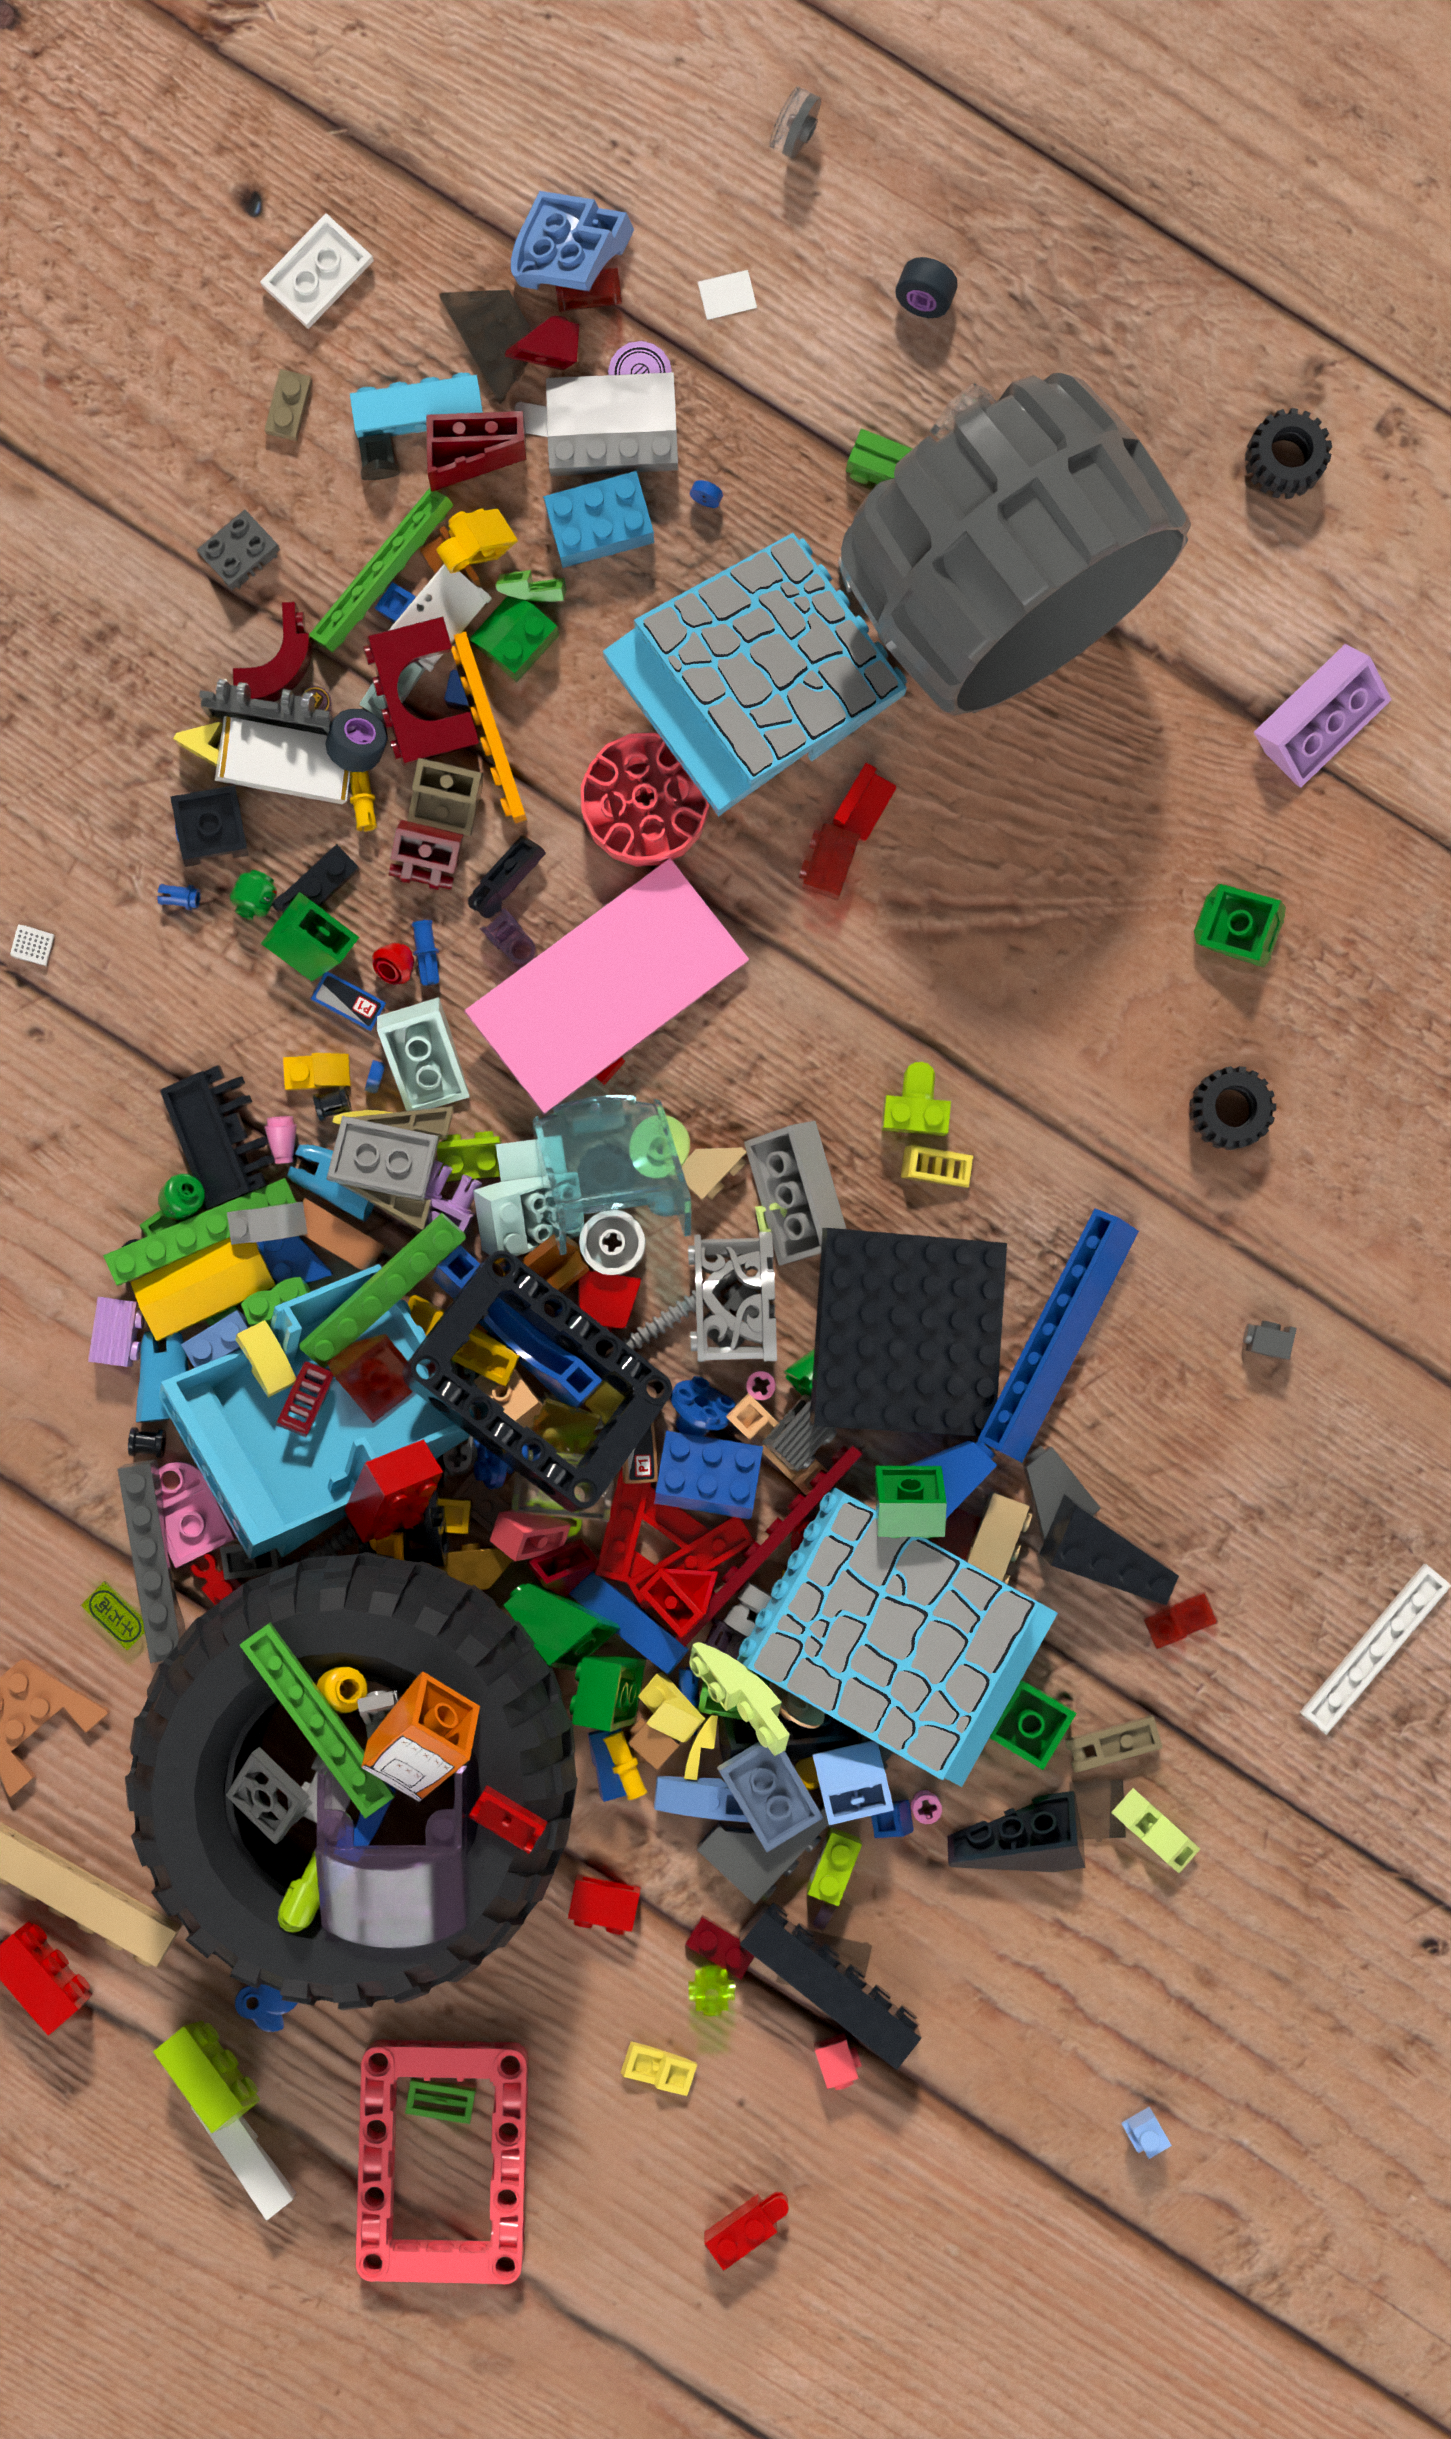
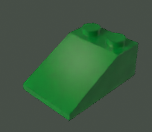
M614 1656L583 1657L582 1662L578 1663L575 1680L579 1682L577 1695L572 1697L570 1703V1715H573L572 1723L609 1732L635 1724L640 1700L638 1696L642 1689L646 1659Z

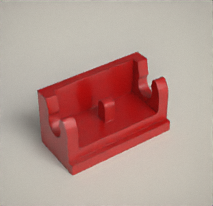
M486 1785L468 1815L472 1820L528 1854L532 1851L536 1841L547 1825V1821Z

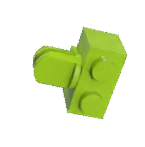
M915 1062L908 1066L904 1072L902 1096H885L881 1131L946 1136L948 1134L951 1101L934 1100L935 1072L928 1063Z

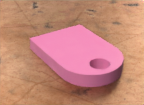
M174 1462L159 1468L166 1545L175 1568L236 1539L227 1518L198 1467L186 1462ZM168 1471H174L180 1477L178 1487L173 1490L165 1487L163 1483V1476Z

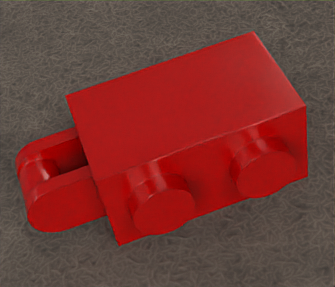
M774 2192L762 2200L759 2194H756L704 2232V2244L723 2271L778 2232L777 2222L785 2217L789 2210L787 2196L782 2192Z

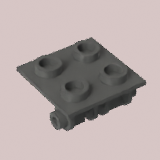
M243 510L197 549V552L223 579L231 591L236 587L240 589L241 585L250 579L247 575L248 572L253 577L256 575L252 570L255 566L261 571L263 568L259 563L261 562L265 566L273 558H277L276 553L280 551L279 545L246 510Z

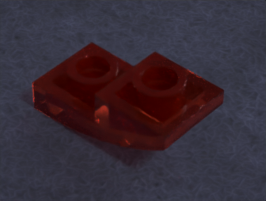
M1205 1591L1143 1619L1156 1649L1187 1638L1189 1634L1218 1623V1619Z

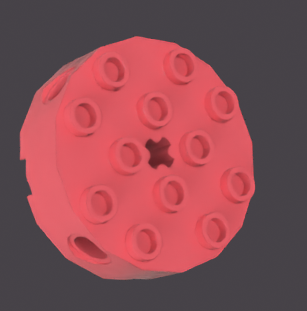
M657 733L628 734L606 744L589 764L581 784L582 815L593 841L613 859L635 867L660 866L669 858L674 860L683 856L701 837L709 815V803ZM647 794L648 799H651L650 805L644 806L640 802L641 795Z

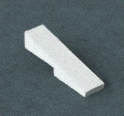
M191 2106L266 2221L293 2200L296 2191L257 2142V2134L243 2116L230 2126L211 2133Z

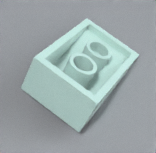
M439 997L377 1016V1032L406 1111L432 1109L470 1097L450 1027Z

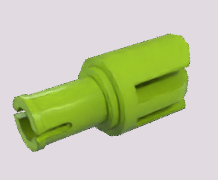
M314 1851L302 1878L291 1882L278 1911V1922L285 1931L298 1932L312 1922L324 1897L320 1887L333 1861L327 1855Z

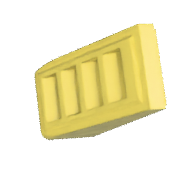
M916 1145L906 1146L901 1178L969 1188L973 1156ZM918 1155H920L919 1169H918V1172H917V1171H916L917 1159H918ZM929 1157H934L932 1172L928 1174ZM947 1159L945 1176H940L942 1160ZM955 1161H960L958 1179L953 1178Z

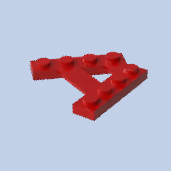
M622 1466L595 1575L627 1582L643 1610L652 1605L639 1590L660 1568L709 1571L755 1542L744 1522L739 1517H731L712 1530H709L678 1507L654 1504L656 1490L650 1487L651 1482L625 1484L623 1482ZM642 1519L679 1545L681 1549L656 1564L637 1552L635 1547Z

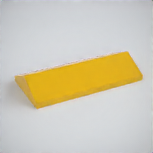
M227 1238L131 1282L139 1308L156 1341L236 1306L256 1292L271 1290L276 1286L257 1242L231 1245V1238Z

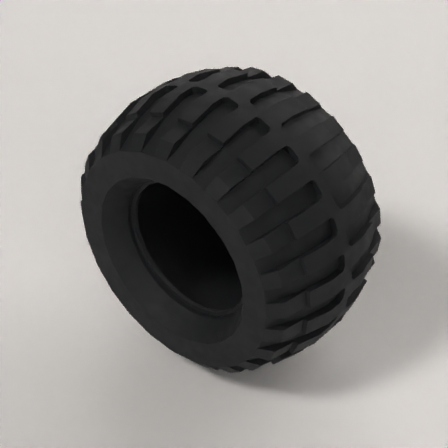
M364 1552L344 1556L330 1555L307 1558L257 1577L234 1590L209 1611L196 1618L178 1640V1645L158 1665L147 1689L148 1698L139 1716L134 1718L130 1742V1751L133 1759L130 1773L125 1776L127 1806L129 1812L134 1811L135 1832L131 1835V1839L142 1867L147 1865V1868H150L155 1882V1888L151 1892L168 1917L171 1915L178 1916L189 1933L185 1940L206 1958L214 1954L232 1968L230 1977L256 1989L261 1984L281 1991L280 1995H283V2001L313 2006L316 2001L320 2000L338 2003V2009L340 2010L373 2007L375 2002L394 1999L395 2003L402 2004L428 1994L431 1988L446 1981L458 1982L481 1965L482 1960L490 1953L508 1944L523 1925L528 1914L539 1901H542L569 1838L578 1783L575 1767L572 1720H569L561 1698L562 1692L552 1667L547 1666L537 1652L532 1638L519 1621H514L495 1605L496 1602L476 1585L473 1584L471 1586L450 1577L448 1572L426 1562L394 1559V1556ZM270 1622L313 1682L318 1681L325 1672L332 1668L351 1667L358 1670L364 1676L365 1681L376 1682L404 1694L418 1675L425 1672L480 1706L470 1760L453 1773L455 1798L451 1823L439 1841L415 1859L390 1869L364 1872L351 1870L331 1896L324 1894L330 1872L329 1868L320 1887L324 1897L312 1922L301 1931L293 1933L285 1931L280 1927L278 1911L291 1882L302 1878L311 1857L287 1839L286 1836L275 1844L226 1796L250 1754L257 1748H262L264 1733L275 1709L281 1703L240 1647L241 1643ZM259 1773L254 1779L259 1784H261V1777ZM486 1785L547 1821L546 1828L536 1841L530 1854L468 1817ZM259 1790L260 1799L267 1805L262 1790Z

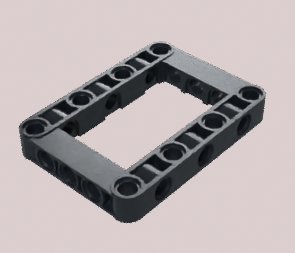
M502 1250L492 1253L480 1263L402 1370L404 1383L412 1391L565 1510L572 1513L584 1511L598 1502L672 1394V1385L666 1375L513 1254ZM493 1263L502 1267L503 1277L493 1272ZM497 1297L567 1352L582 1360L596 1375L624 1396L620 1405L576 1467L556 1453V1448L528 1426L522 1427L504 1413L505 1408L474 1384L470 1386L451 1371L452 1367L449 1361L470 1339L468 1335L489 1313L487 1311ZM544 1304H548L554 1309L555 1317H550L545 1313ZM596 1344L601 1345L605 1349V1358L597 1354ZM417 1364L423 1365L428 1369V1379L418 1375L416 1370ZM647 1384L655 1388L656 1398L648 1394ZM471 1405L478 1407L480 1410V1420H476L471 1416L469 1412ZM523 1446H527L532 1450V1461L525 1459L523 1456ZM576 1486L584 1491V1502L576 1498L574 1494Z

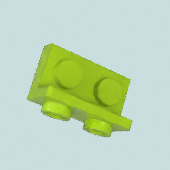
M493 1131L476 1132L473 1139H462L461 1134L448 1135L447 1140L438 1142L437 1146L438 1161L443 1163L439 1170V1175L443 1166L448 1165L453 1170L450 1172L446 1182L461 1181L463 1174L472 1177L471 1180L499 1178L500 1171L496 1144H502V1138L494 1136Z

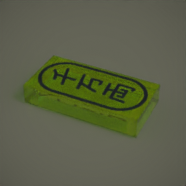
M106 1581L80 1605L127 1651L145 1634L142 1616Z

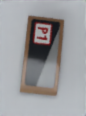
M654 1421L623 1464V1482L625 1484L658 1482Z

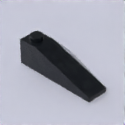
M1068 1791L1041 1795L1032 1799L1033 1804L1016 1811L1013 1807L1004 1811L1005 1816L991 1822L981 1821L948 1835L949 1867L1059 1872L1086 1868L1084 1839L1075 1792Z

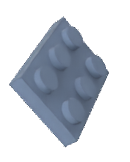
M757 1742L717 1767L766 1852L823 1818L785 1751L774 1756L768 1747L765 1748L760 1742Z

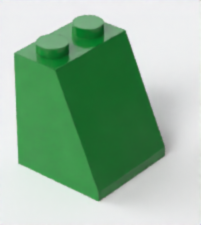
M529 1583L515 1588L510 1594V1599L504 1604V1607L516 1622L519 1621L534 1641V1647L550 1667L573 1671L578 1666V1663L582 1662L583 1657L590 1656L621 1629L617 1623L553 1591Z

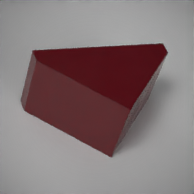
M579 1539L528 1560L527 1565L546 1589L566 1597L598 1566L599 1560L584 1541Z

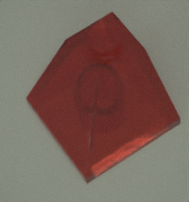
M386 1334L353 1342L327 1362L333 1376L372 1423L414 1392L404 1383L402 1377V1370L408 1360Z

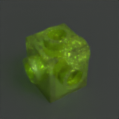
M703 1966L701 1970H695V1981H688L689 2002H695L696 2012L702 2011L704 2016L722 2015V2011H729L728 2001L735 2000L734 1980H728V1971L721 1969L720 1966ZM714 1989L717 1991L718 1996H706L705 1994L708 1990Z

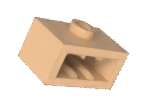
M514 1368L507 1386H503L483 1375L474 1380L481 1391L505 1408L503 1412L522 1427L528 1426L531 1429L549 1414V1411L516 1368Z

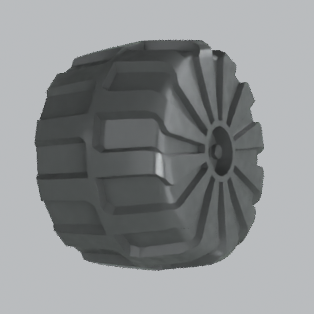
M1053 373L1044 380L1032 375L1012 382L997 402L991 404L986 397H983L960 411L954 417L953 430L938 441L934 440L931 436L926 437L897 462L894 471L895 479L882 481L876 485L857 509L853 523L843 538L841 568L845 579L875 627L883 644L940 709L956 716L964 713H977L998 705L1027 690L1067 664L1111 630L1157 586L1177 561L1188 542L1186 535L1191 527V522L1167 480L1134 432L1084 380L1064 373Z

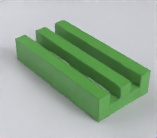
M411 2078L405 2114L470 2124L476 2088ZM416 2089L465 2096L468 2098L467 2100L452 2097L416 2092ZM414 2100L466 2108L465 2113L413 2104Z

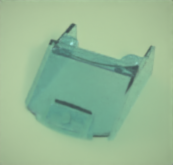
M633 1095L595 1096L554 1107V1113L542 1119H539V1115L533 1118V1130L548 1219H551L560 1255L567 1254L566 1231L579 1228L584 1222V1214L648 1205L650 1211L659 1216L678 1215L684 1236H691V1196L661 1100L654 1099V1104L636 1101V1096Z

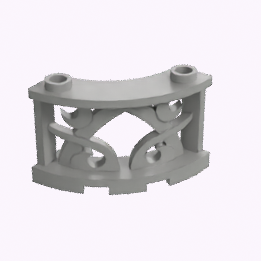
M759 1232V1238L701 1240V1235H694L695 1245L688 1246L689 1265H695L697 1332H690L691 1351L698 1352V1362L730 1359L777 1361L775 1305H769V1300H775L772 1232ZM723 1257H730V1260L725 1263ZM705 1258H716L717 1261L710 1263ZM745 1266L746 1273L748 1270L754 1269L757 1271V1274L753 1277H748L743 1273L741 1267ZM702 1270L711 1274L703 1286ZM733 1271L742 1284L752 1289L761 1290V1294L752 1295L741 1303L736 1317L728 1312L713 1294L718 1284ZM703 1302L713 1314L704 1321ZM749 1308L756 1309L759 1313L757 1318H751L748 1314L747 1323L742 1321L745 1312ZM727 1328L733 1332L730 1347L708 1348L707 1335L711 1329L719 1331L718 1342L725 1338ZM739 1336L763 1345L737 1347Z

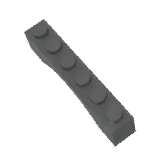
M157 1459L124 1464L117 1469L150 1663L164 1661L178 1645V1640L186 1631L169 1564L163 1517L162 1486Z

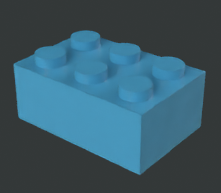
M637 471L543 496L562 568L654 543V531Z

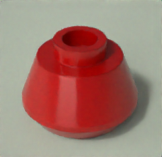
M390 943L373 953L372 964L376 974L385 982L393 985L405 984L411 977L414 957L408 946Z

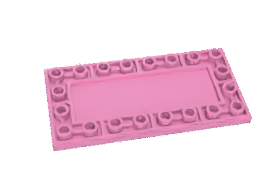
M669 858L468 1007L464 1013L545 1115L747 963L749 958L671 858Z

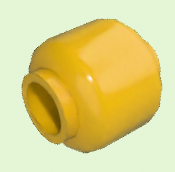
M351 1667L332 1668L325 1672L317 1683L318 1689L336 1714L350 1713L359 1709L357 1699L365 1698L368 1693L364 1676L358 1670Z

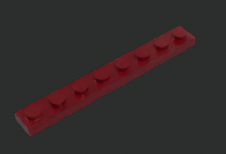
M855 1444L850 1449L844 1445L831 1459L835 1465L829 1472L826 1473L822 1469L810 1481L809 1484L813 1489L807 1496L804 1497L800 1493L788 1505L787 1508L791 1513L784 1521L777 1517L765 1530L769 1537L761 1545L755 1541L743 1554L747 1561L739 1569L733 1565L721 1578L725 1585L717 1593L714 1590L712 1591L706 1615L684 1638H680L679 1635L676 1637L684 1647L687 1646L858 1460L863 1452Z

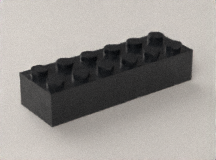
M763 1901L739 1931L740 1945L898 2070L922 2039L918 2028L919 2023L916 2021L917 2016L904 2005H901L900 2008L896 2007L890 2001V1994L876 1984L874 1987H871L864 1980L866 1976L852 1964L846 1967L838 1959L840 1955L826 1943L822 1947L817 1944L812 1938L814 1934L803 1924L798 1923L797 1926L792 1924L787 1918L788 1913L778 1904L773 1902L769 1905Z

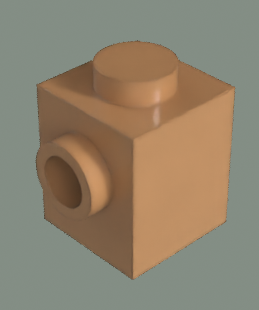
M650 1715L646 1721L640 1718L631 1727L628 1733L632 1736L628 1744L632 1747L630 1749L631 1754L640 1763L644 1764L647 1760L658 1770L678 1748L680 1741L650 1727L647 1724L651 1717Z

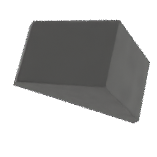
M241 1544L220 1547L225 1580L265 1575L282 1568L281 1557L277 1548L249 1559Z

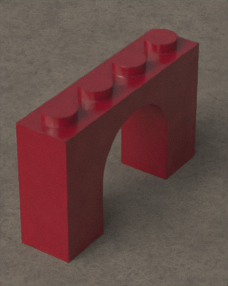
M443 616L367 637L368 645L363 646L367 664H374L377 676L372 678L373 686L377 697L383 695L386 708L381 709L385 727H392L395 740L390 741L395 760L401 759L404 766L417 762L418 758L430 759L479 744L470 712L436 721L421 720L411 715L403 707L398 696V679L408 665L421 659L451 651L452 645Z

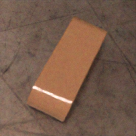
M306 1198L303 1200L308 1233L304 1235L305 1237L362 1271L374 1266L385 1245Z

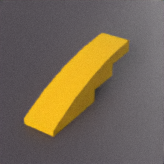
M417 1295L411 1296L408 1302L413 1321L416 1326L422 1327L426 1336L446 1311ZM475 1327L468 1335L470 1337L468 1342L454 1354L451 1360L503 1386H507L520 1356Z

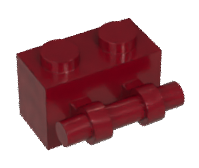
M400 820L396 828L390 859L404 862L402 866L391 863L388 876L401 878L400 882L410 884L411 881L427 884L430 889L439 890L440 887L452 890L454 877L442 875V871L454 874L458 865L464 834ZM414 865L431 868L432 872L415 869Z

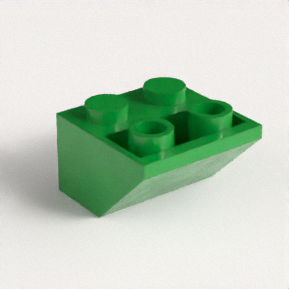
M299 892L260 944L307 979L314 981L340 964L360 937Z

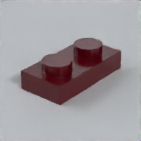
M703 1914L685 1942L687 1947L740 1980L755 1957L740 1945V1938Z

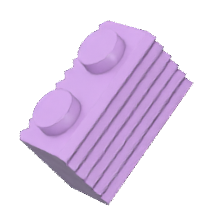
M105 1297L97 1298L89 1362L132 1367L133 1361H138L141 1343L136 1341L138 1328L142 1329L145 1322L138 1302Z

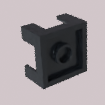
M235 785L170 796L185 867L201 864L200 859L232 854L233 858L249 856Z

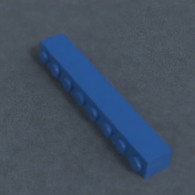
M1096 1208L1093 1210L978 1441L1021 1463L1023 1462L1139 1232L1137 1229L1117 1216Z

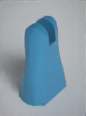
M309 1144L299 1145L295 1154L307 1161L319 1163L315 1175L307 1173L304 1169L290 1166L287 1176L298 1186L313 1192L343 1211L366 1222L372 1213L374 1204L338 1183L327 1180L333 1150Z
M151 1331L144 1332L140 1350V1378L136 1407L137 1423L171 1419L159 1399V1392L162 1381L189 1371L187 1356L181 1346L184 1340L180 1331L166 1337L167 1352H159L158 1341L155 1340Z

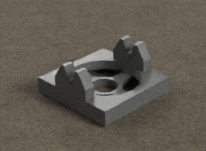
M260 1747L250 1754L226 1794L275 1844L285 1837L290 1827L306 1814V1809L313 1803L309 1799L310 1796ZM260 1772H263L269 1778L267 1784H259L254 1778ZM278 1788L288 1798V1811L278 1802L276 1794ZM259 1790L267 1793L271 1800L270 1806L262 1802L259 1797ZM271 1811L277 1818L269 1816L265 1812Z

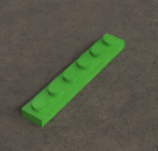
M430 488L426 491L312 630L310 636L317 644L333 653L344 642L347 634L357 622L363 619L366 611L385 592L386 587L397 573L404 569L407 561L425 543L433 529L445 519L447 512L454 505L447 496L437 491L431 492Z
M283 1178L103 1256L116 1286H119L230 1238L227 1212L296 1203L286 1178Z
M441 1213L299 1344L300 1349L315 1363L325 1369L466 1239L465 1233L447 1216Z
M271 1622L240 1644V1647L363 1817L366 1819L392 1800L396 1795L389 1785L361 1768L365 1752L328 1704L321 1691Z

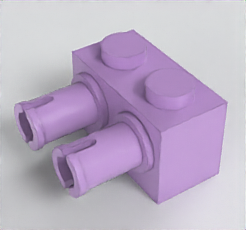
M434 1160L425 1195L426 1199L432 1201L426 1227L443 1213L466 1233L475 1215L469 1209L474 1200L473 1190L479 1189L482 1183L475 1179L472 1181L469 1190H467L472 1177L463 1174L452 1200H446L442 1198L440 1193L453 1169L445 1165L438 1176L443 1163Z

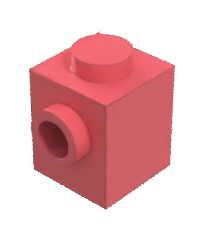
M845 2033L814 2043L815 2053L827 2089L832 2087L835 2090L845 2089L854 2084L853 2080L859 2079L856 2068L862 2067L856 2047L849 2048Z

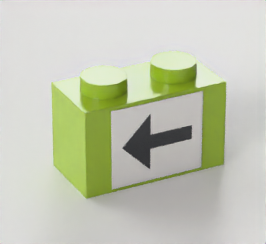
M829 1827L806 1887L808 1895L839 1906L862 1846L859 1837Z

